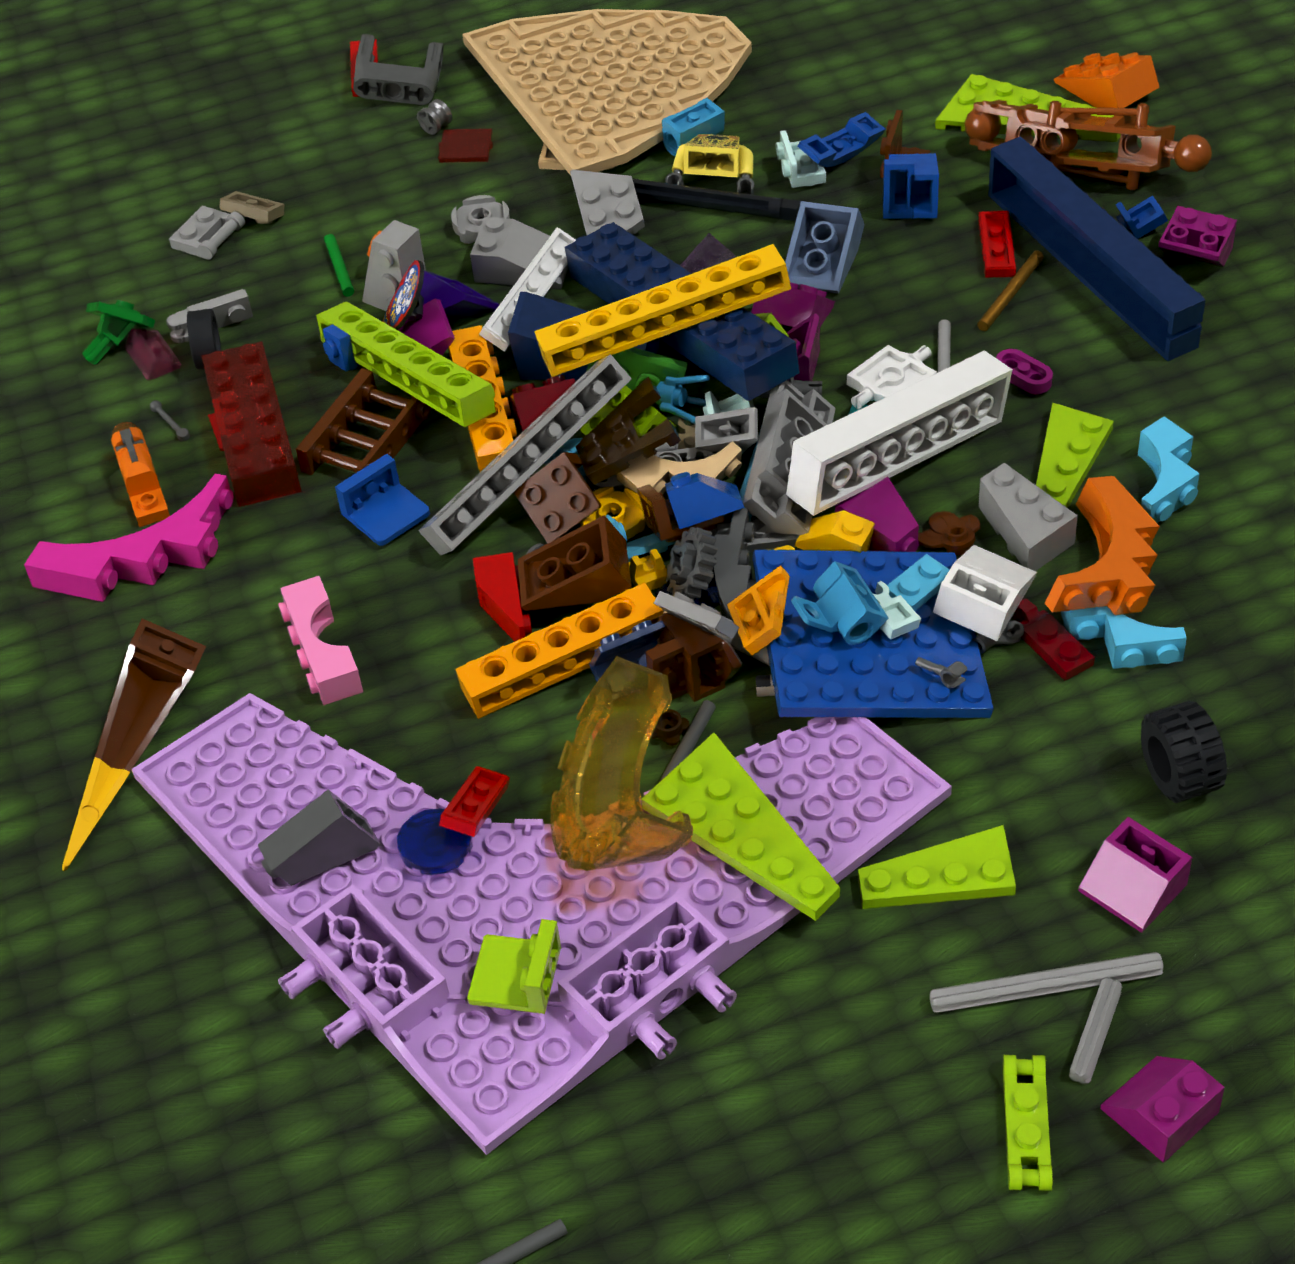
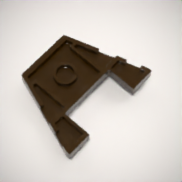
M649 377L643 380L575 446L586 476L594 485L629 468L630 464L628 461L642 454L647 459L657 454L655 448L665 443L672 447L681 441L669 419L663 421L643 437L641 436L634 417L661 399L656 386Z

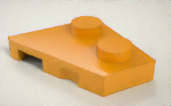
M781 565L727 604L734 624L739 627L738 634L742 644L752 656L781 635L790 577Z

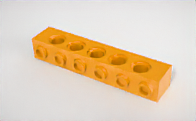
M482 325L452 331L455 339L448 347L449 357L452 362L491 383L495 391L494 404L496 412L467 426L479 473L513 441V437H517L514 419H507V416H511L508 398L501 397L505 395L502 376H495L500 374L496 356L490 357V355H494L493 345L479 335Z
M644 582L636 587L629 588L614 597L596 603L590 608L570 617H565L557 623L535 631L522 639L502 646L489 654L471 660L465 665L456 668L455 671L461 689L477 718L484 717L590 668L589 662L595 653L594 651L601 646L599 642L602 639L615 633H619L620 637L633 632L632 628L647 620H651L652 624L657 623V617L664 614L663 609L653 604L655 597Z

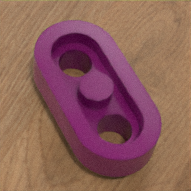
M1006 349L997 354L996 359L1013 369L1010 383L1031 394H1041L1051 388L1053 372L1049 366L1017 349Z

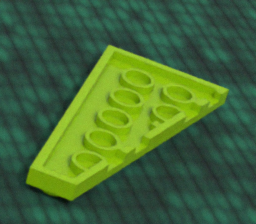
M971 74L936 118L935 129L945 130L946 125L961 126V131H965L967 114L973 110L975 102L1004 100L1007 101V105L1023 106L1034 104L1038 105V109L1049 111V105L1052 101H1060L1063 108L1095 107L1066 100L1062 97L1040 93L1033 89L1018 87L1008 82L989 79L982 75ZM1091 114V116H1097V117H1113V116H1114V115H1097V114ZM1000 116L1001 129L999 134H1006L1008 117ZM1075 129L1082 140L1117 142L1120 138L1119 133Z

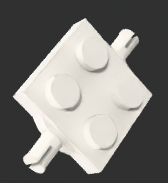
M887 345L847 374L846 385L860 392L851 398L852 405L860 409L869 401L874 400L877 402L936 374L937 371L923 364V361L932 355L929 347L923 345L916 352L909 354Z

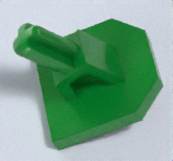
M116 300L115 304H106L100 301L88 303L86 312L101 317L97 328L99 334L83 351V357L93 365L98 364L112 346L118 345L134 326L152 329L155 319L133 310L134 304L121 300Z

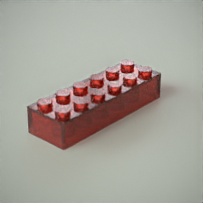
M263 342L245 344L240 347L201 355L238 507L302 492Z

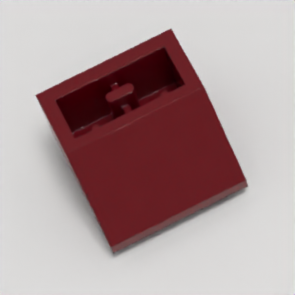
M564 374L546 379V381L542 382L543 386L535 388L533 382L512 389L513 394L507 398L519 433H522L575 383V378L566 380Z

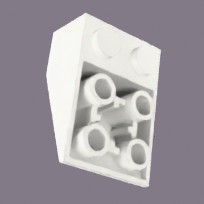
M973 545L954 562L942 581L933 613L998 641L1037 572Z

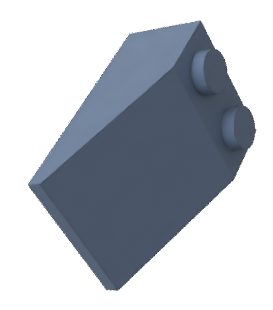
M800 202L785 261L790 282L798 284L799 287L800 284L821 291L839 294L858 252L865 225L859 208Z

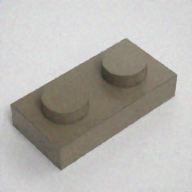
M238 191L220 198V210L230 213L238 212L243 217L253 218L260 224H270L273 220L284 215L283 203Z

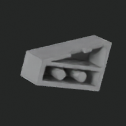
M393 220L372 240L362 302L387 311L403 276L414 260L422 261L424 271H426L419 229Z
M1006 463L1001 464L980 478L979 508L997 535L1001 534L1006 541L1009 553L1012 556L1015 555L1022 566L1036 571L1075 544L1078 515Z

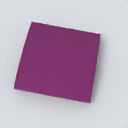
M436 298L424 304L421 320H407L398 330L442 356L455 339L441 300Z

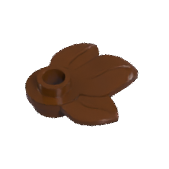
M948 511L933 513L929 517L930 529L918 533V542L920 545L930 549L944 547L947 552L963 555L973 546L976 540L975 533L980 529V520L972 514L959 518L954 513Z

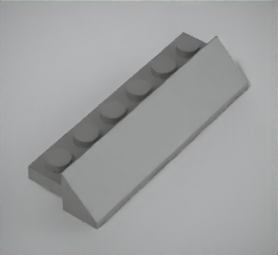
M788 380L772 388L770 391L743 505L750 514L760 519L757 528L758 532L803 535L809 532L812 514L786 495L793 441L833 423L836 408L814 389L804 395Z

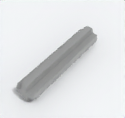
M1110 978L1101 980L1070 1067L1069 1077L1075 1082L1088 1084L1091 1081L1121 995L1122 984L1118 980Z

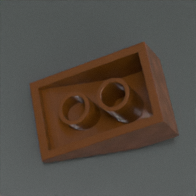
M605 515L518 558L521 607L525 611L602 602L632 587L626 540Z

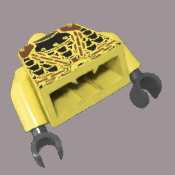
M699 134L689 142L679 146L672 166L673 173L666 176L665 182L684 185L682 179L684 174L740 177L741 179L737 182V193L746 190L751 193L750 195H754V181L751 179L753 177V153L746 146L739 145V137Z

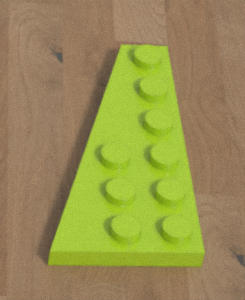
M712 733L641 799L642 809L815 921L840 897L839 885L715 733Z

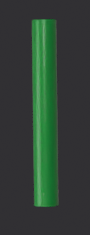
M327 234L324 237V242L342 293L346 297L352 296L354 288L337 240L333 234Z

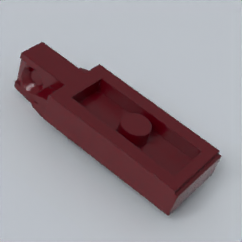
M1027 598L1021 600L1015 615H1013L1014 619L1024 626V634L1021 638L1064 681L1094 665L1095 657L1051 614H1048L1045 610L1039 612L1037 606Z

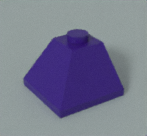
M424 271L423 285L420 293L424 297V304L435 298L441 300L448 320L493 312L500 305L457 280Z

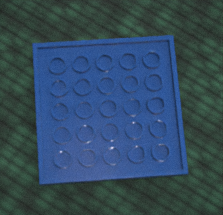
M754 550L752 561L756 583L780 565L790 576L781 635L767 646L778 716L991 718L994 708L978 643L973 641L976 637L975 631L933 613L938 593L915 611L921 617L919 628L891 640L879 628L868 640L856 645L848 644L839 631L831 633L806 624L791 602V599L797 596L816 603L819 599L813 591L814 583L834 561L857 569L871 592L876 594L877 582L882 581L888 585L925 554L951 569L957 560L955 552L861 551L860 553L857 551ZM805 608V610H806L812 617H814V615H813L809 610H807V609ZM918 657H921L935 664L948 667L954 662L960 661L967 667V671L961 675L966 681L955 688H947L942 683L939 675L915 665Z

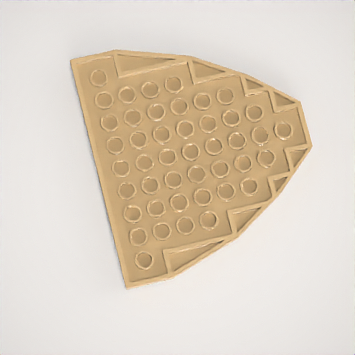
M592 9L510 19L462 34L464 45L569 174L571 170L600 172L612 169L615 166L629 162L663 141L662 119L681 112L705 98L713 102L729 86L752 52V42L728 17L668 10Z

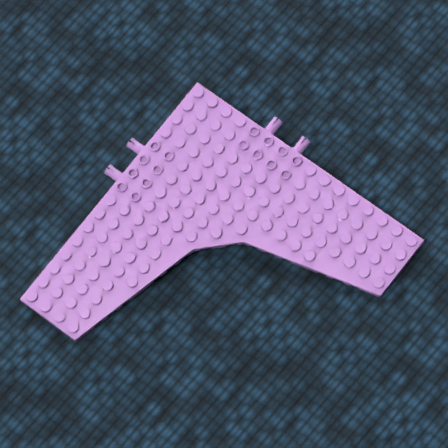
M251 693L131 769L134 778L305 960L298 967L278 979L286 995L288 994L290 999H294L310 985L321 980L350 1008L343 1016L323 1028L330 1043H334V1047L339 1049L365 1028L370 1030L486 1155L637 1038L658 1059L666 1058V1054L662 1051L663 1048L670 1055L677 1045V1040L667 1033L658 1022L697 992L702 994L718 1012L726 1011V1007L722 1004L723 1002L730 1008L735 1002L737 994L717 976L801 912L642 809L641 799L627 805L624 802L610 807L609 813L596 819L592 815L582 820H567L566 824H544L543 819H515L514 823H492L491 818H487L475 837L439 826L441 814L449 802L442 798L437 800L424 793L422 787L413 782L408 784L398 779L395 772L351 748L346 750L340 747L335 739L327 735L324 737L311 731L310 726L300 720L295 722L285 716L284 711ZM815 717L808 720V726L796 731H791V729L777 734L776 740L762 746L758 743L744 749V754L735 757L836 883L844 879L951 796L952 786L866 717ZM328 789L367 819L381 844L374 851L292 886L280 877L273 879L266 872L261 863L264 857L258 847L260 842ZM541 919L557 921L561 951L545 1014L470 1005L468 1003L467 996L485 935L530 939L532 934H538Z

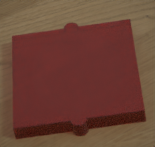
M492 129L444 130L442 142L438 144L440 149L439 163L488 162L490 149L493 148V142L491 141Z

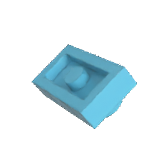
M925 554L887 585L890 591L889 595L891 598L901 595L912 609L916 611L939 592L940 585L950 569L928 554Z

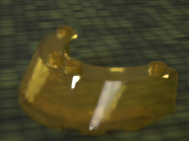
M616 656L591 690L576 717L581 722L576 730L575 739L573 742L566 741L558 765V769L564 771L559 791L555 790L552 794L551 834L555 851L559 859L567 861L568 867L579 871L661 861L681 847L687 846L693 835V826L688 814L676 811L664 820L643 812L641 807L640 779L646 750L662 713L669 709L672 701L668 675Z

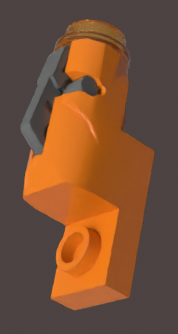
M122 422L116 425L112 431L111 443L139 527L166 519L170 514L141 429L131 422Z

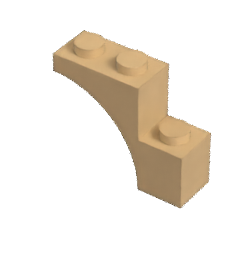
M732 441L712 456L688 462L670 461L654 455L646 459L642 454L628 461L630 464L629 468L617 473V480L627 489L637 494V488L649 484L658 493L664 494L666 491L665 484L671 482L670 478L684 472H689L690 475L699 473L723 480L726 476L728 478L733 477L742 466L740 462L742 449Z

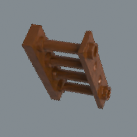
M362 368L296 448L301 472L313 475L318 467L325 462L357 473L385 454L394 459L423 420L429 417L431 407L415 397H412L410 400L378 390L375 385L373 371ZM377 402L402 411L394 420L365 411L369 404ZM361 422L386 431L379 440L348 430L353 424ZM343 442L369 450V453L361 461L332 452L337 444Z

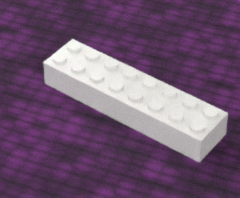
M984 350L829 425H825L808 435L800 437L793 441L786 495L814 516L874 486L884 478H890L1002 422L1013 369Z

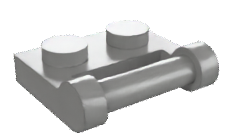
M202 205L169 238L171 248L210 260L217 253V248L235 230L238 231L244 226L245 219L240 213L235 211L229 214Z

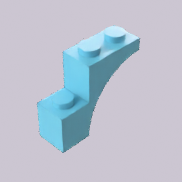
M1165 416L1141 431L1138 456L1149 465L1157 480L1153 489L1142 497L1141 506L1157 523L1167 520L1174 511L1194 501L1198 494L1197 487L1200 474L1187 465L1192 456L1193 436Z
M1107 606L1061 611L1065 629L1077 640L1104 638L1113 669L1134 668L1162 663L1170 664L1183 661L1187 640L1183 627L1169 628L1144 624L1124 614L1114 615Z

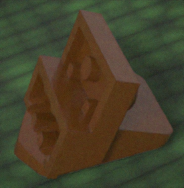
M664 613L657 617L658 622L663 621L665 629L659 636L660 644L645 651L650 698L656 707L686 693L696 702L724 689L725 681L731 679L742 665V661L732 645L726 639L672 613Z

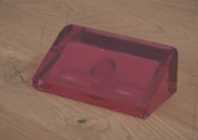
M130 330L125 348L147 380L158 378L181 367L180 361L158 330Z

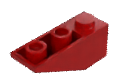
M513 552L472 558L480 606L514 642L526 637V635H530L532 633L529 614L522 615V610L524 609L521 607L520 590H518L520 585L518 565L514 564Z

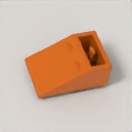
M1137 52L1125 56H1119V53H1111L1106 56H1100V53L1090 54L1083 58L1084 62L1066 67L1063 70V74L1054 78L1056 84L1095 108H1125L1160 88L1151 55H1138Z

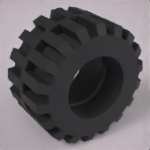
M1189 700L1144 716V720L1141 723V744L1144 758L1153 780L1169 800H1172L1174 803L1183 802L1219 790L1225 785L1227 762L1223 742L1214 722L1202 706H1199L1195 701Z

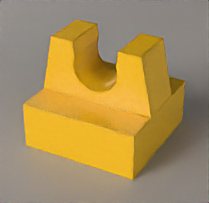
M657 549L650 550V555L639 558L638 555L631 557V562H629L630 578L635 587L645 582L651 591L670 584L666 582L667 569Z

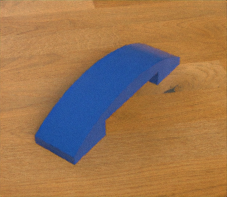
M864 112L850 118L845 128L822 139L817 134L800 141L797 147L818 165L832 167L862 152L884 134L886 129Z

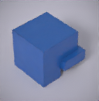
M936 153L889 154V159H884L883 219L937 218L939 170Z

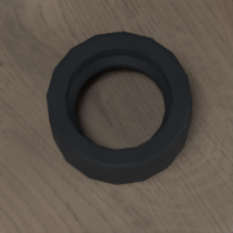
M210 308L187 312L188 338L195 367L197 369L221 366V342L214 311Z

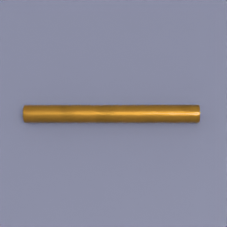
M1035 250L979 320L977 326L980 330L987 331L1043 260L1042 252Z

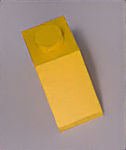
M844 510L815 517L811 520L809 532L799 535L795 542V547L802 550L857 551L860 553L861 551H868L875 523Z

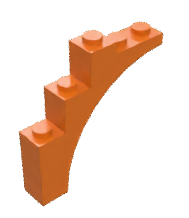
M1115 476L1088 478L1075 505L1088 520L1096 536L1100 553L1099 560L1094 565L1081 571L1058 576L1045 601V605L1052 613L1107 606L1114 615L1142 612L1155 587V584L1148 575L1158 556L1151 548V545L1160 526Z

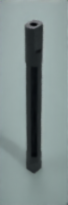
M632 178L637 197L641 200L796 221L801 202L798 200Z

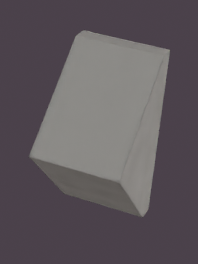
M756 407L695 417V448L698 450L719 452L733 441L742 449L743 454L758 440V409Z

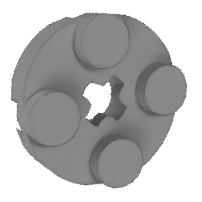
M489 195L469 197L462 201L463 206L458 210L455 207L451 213L453 230L459 235L460 241L465 244L475 242L483 219L478 218L500 217L510 219L508 205L504 201H502V204L496 202L495 197Z

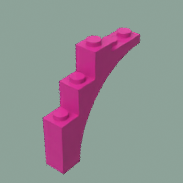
M215 473L203 490L187 505L166 519L141 531L116 539L93 543L60 544L39 541L24 564L32 587L104 602L109 592L115 588L118 578L154 586L159 576L166 571L168 562L204 569L210 558L215 556L218 549V540L215 538L214 532L218 529L225 511L233 503L234 495L230 489L227 476Z

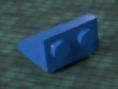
M385 454L335 486L341 515L379 546L386 545L430 515L429 507L399 483L395 460L388 454Z

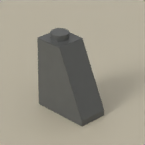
M329 789L258 844L264 857L261 863L266 872L273 879L280 877L291 886L374 851L381 846L367 819Z

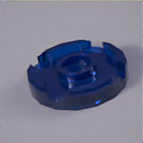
M445 809L424 810L410 817L402 825L397 835L399 856L405 866L410 869L412 867L418 869L421 874H445L458 868L464 862V857L468 852L470 854L473 847L472 836L439 826L441 814Z

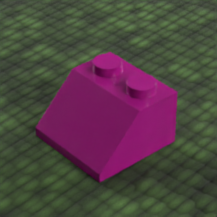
M1156 1056L1103 1102L1100 1109L1164 1163L1219 1113L1225 1087L1193 1060Z

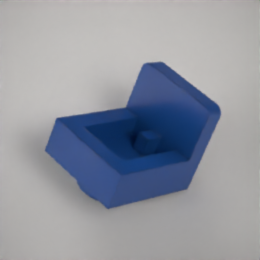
M1153 195L1128 211L1121 201L1115 204L1120 212V215L1116 217L1117 221L1127 231L1131 230L1136 239L1141 238L1168 221Z
M333 324L323 328L325 339L323 347L329 361L345 372L357 369L360 364L354 360L350 335Z

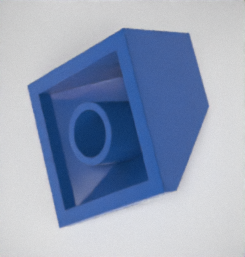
M684 472L671 477V482L665 484L679 529L744 508L737 485L699 473L690 475L689 472Z

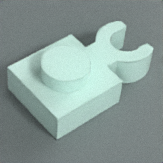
M879 581L875 590L876 594L873 595L889 618L880 629L891 640L919 628L921 617L901 595L891 598L889 587L884 582Z

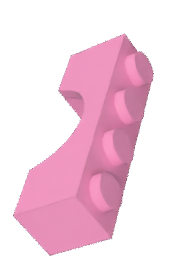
M320 576L280 588L284 602L278 603L284 623L290 621L292 624L287 626L293 646L300 645L301 647L296 652L302 670L307 668L310 670V673L306 674V679L311 693H319L323 706L363 693L359 672L348 645H330L318 639L320 633L334 622L329 598Z

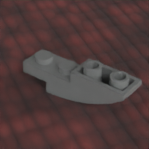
M747 508L733 512L729 535H715L716 542L714 546L718 547V551L716 553L717 564L714 566L718 600L722 615L732 621L733 619L727 604L756 584V580L752 578V570L749 565L750 552L746 550L747 543H753L755 524L749 522Z

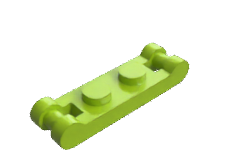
M1003 1055L1009 1190H1022V1186H1038L1039 1191H1052L1053 1178L1050 1155L1045 1055H1032V1059H1016V1055ZM1017 1075L1032 1076V1083H1017ZM1022 1165H1037V1169H1022Z

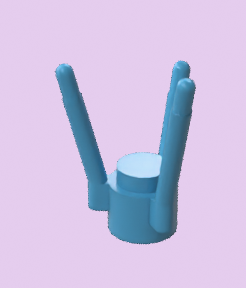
M708 375L679 378L667 376L665 381H661L656 387L661 397L656 402L660 406V411L670 412L695 424V416L678 408L683 407L686 403L706 406L705 399L688 396L687 389L683 388L681 384L708 381L710 377Z

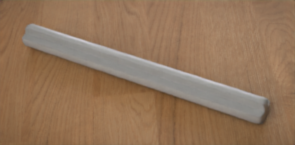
M1158 952L937 988L930 991V1004L933 1011L939 1013L1099 986L1104 978L1123 982L1159 976L1163 973V960Z

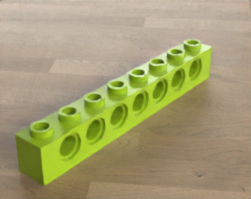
M343 302L316 315L323 343L325 342L323 328L332 324L350 335L356 363L373 371L376 375L463 427H467L496 412L494 404L495 391L491 383L351 303Z

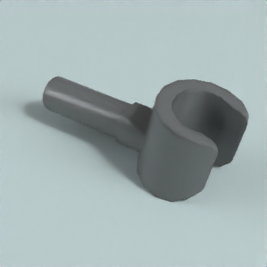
M918 657L915 665L939 675L942 683L947 688H955L966 681L961 675L967 671V667L960 661H956L948 667L935 664L921 657Z

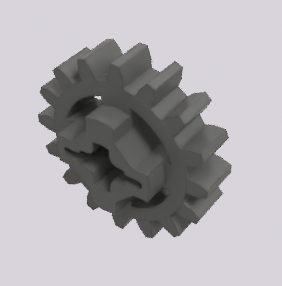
M690 527L689 532L683 531L682 540H676V544L670 552V563L666 568L668 569L666 582L670 583L667 591L672 593V596L676 591L694 600V598H701V589H708V585L714 576L712 571L713 566L717 564L716 553L718 551V547L714 546L716 537L711 536V531Z

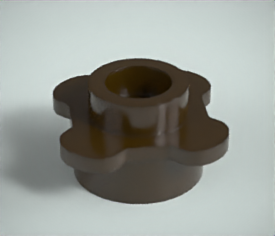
M661 710L654 716V725L648 727L647 733L651 739L659 738L670 746L677 745L680 742L682 732L688 730L689 721L681 717L675 710Z

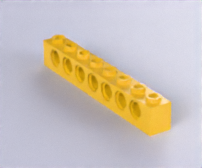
M774 244L539 329L534 332L541 355L551 377L603 359L610 354L614 355L791 290L786 263Z

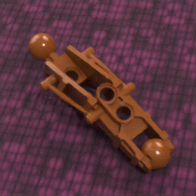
M1004 100L983 101L974 103L973 110L967 114L965 120V131L970 138L969 144L976 145L978 150L988 151L995 146L1021 136L1030 145L1034 146L1041 155L1051 161L1058 170L1125 183L1128 190L1138 189L1140 172L1150 173L1170 167L1171 158L1174 159L1180 169L1186 172H1198L1209 164L1212 157L1211 145L1207 139L1200 135H1187L1180 141H1173L1175 125L1163 127L1147 125L1150 106L1145 103L1138 104L1137 108H1063L1060 101H1052L1049 105V111L1038 109V105L1034 104L1015 106L1007 105V101ZM1091 114H1097V115H1114V116H1113V117H1097V116H1091ZM1000 116L1008 117L1005 139L996 137L1001 129ZM1075 129L1119 133L1118 153L1092 152L1082 149L1072 150L1078 141ZM1032 130H1033L1034 133H1035V139H1033V137H1032V133H1031ZM1057 135H1059L1061 139L1060 145L1057 141ZM1138 137L1140 138V140H1141V142H1142V147H1141V149L1138 147V144H1137V138H1138ZM1072 165H1078V166L1098 167V171L1080 169V168H1075V167H1070V166H1072ZM1128 170V176L1120 175Z

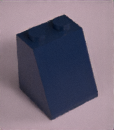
M520 292L508 330V337L520 380H546L552 378L541 355L534 331L588 311L529 292ZM588 364L559 375L565 374L566 380L572 378L578 380L586 372Z

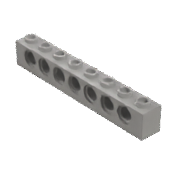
M611 354L597 361L418 531L439 555L453 551L632 378Z

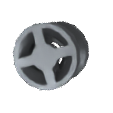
M435 99L429 103L428 108H422L418 111L417 120L425 132L435 135L440 131L441 126H447L452 122V113L443 101Z

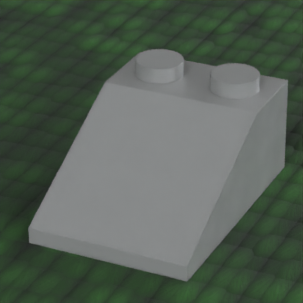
M484 217L470 254L474 283L514 286L550 235L514 219ZM568 265L565 267V269L562 271V273L557 278L555 283L552 285L551 289H562L567 274Z

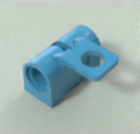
M705 98L681 112L662 119L663 143L667 151L671 155L676 156L680 145L689 142L699 134L721 135L724 132L725 111L710 99Z
M836 561L814 583L813 591L819 599L816 603L797 596L791 599L792 604L806 624L831 633L839 631L844 640L850 645L860 644L868 640L889 619L857 569ZM805 608H806L807 610H809V611L814 615V617H812V616L805 610Z

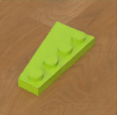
M1052 403L1036 486L1068 508L1113 431L1114 421Z
M1004 825L858 869L863 909L1012 896L1016 893V884Z

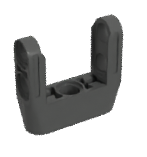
M362 34L356 57L353 84L354 91L358 96L365 99L417 105L428 104L433 99L438 88L441 73L443 43L432 42L429 44L425 66L420 68L374 62L373 46L375 37Z

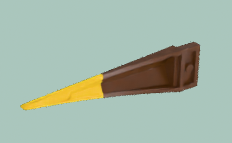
M143 618L141 619L123 660L62 864L63 871L68 869L132 771L131 769L135 767L189 685L206 646Z

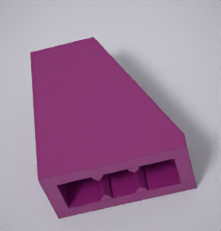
M889 477L835 505V512L844 510L875 523L869 550L916 552L919 546V525Z

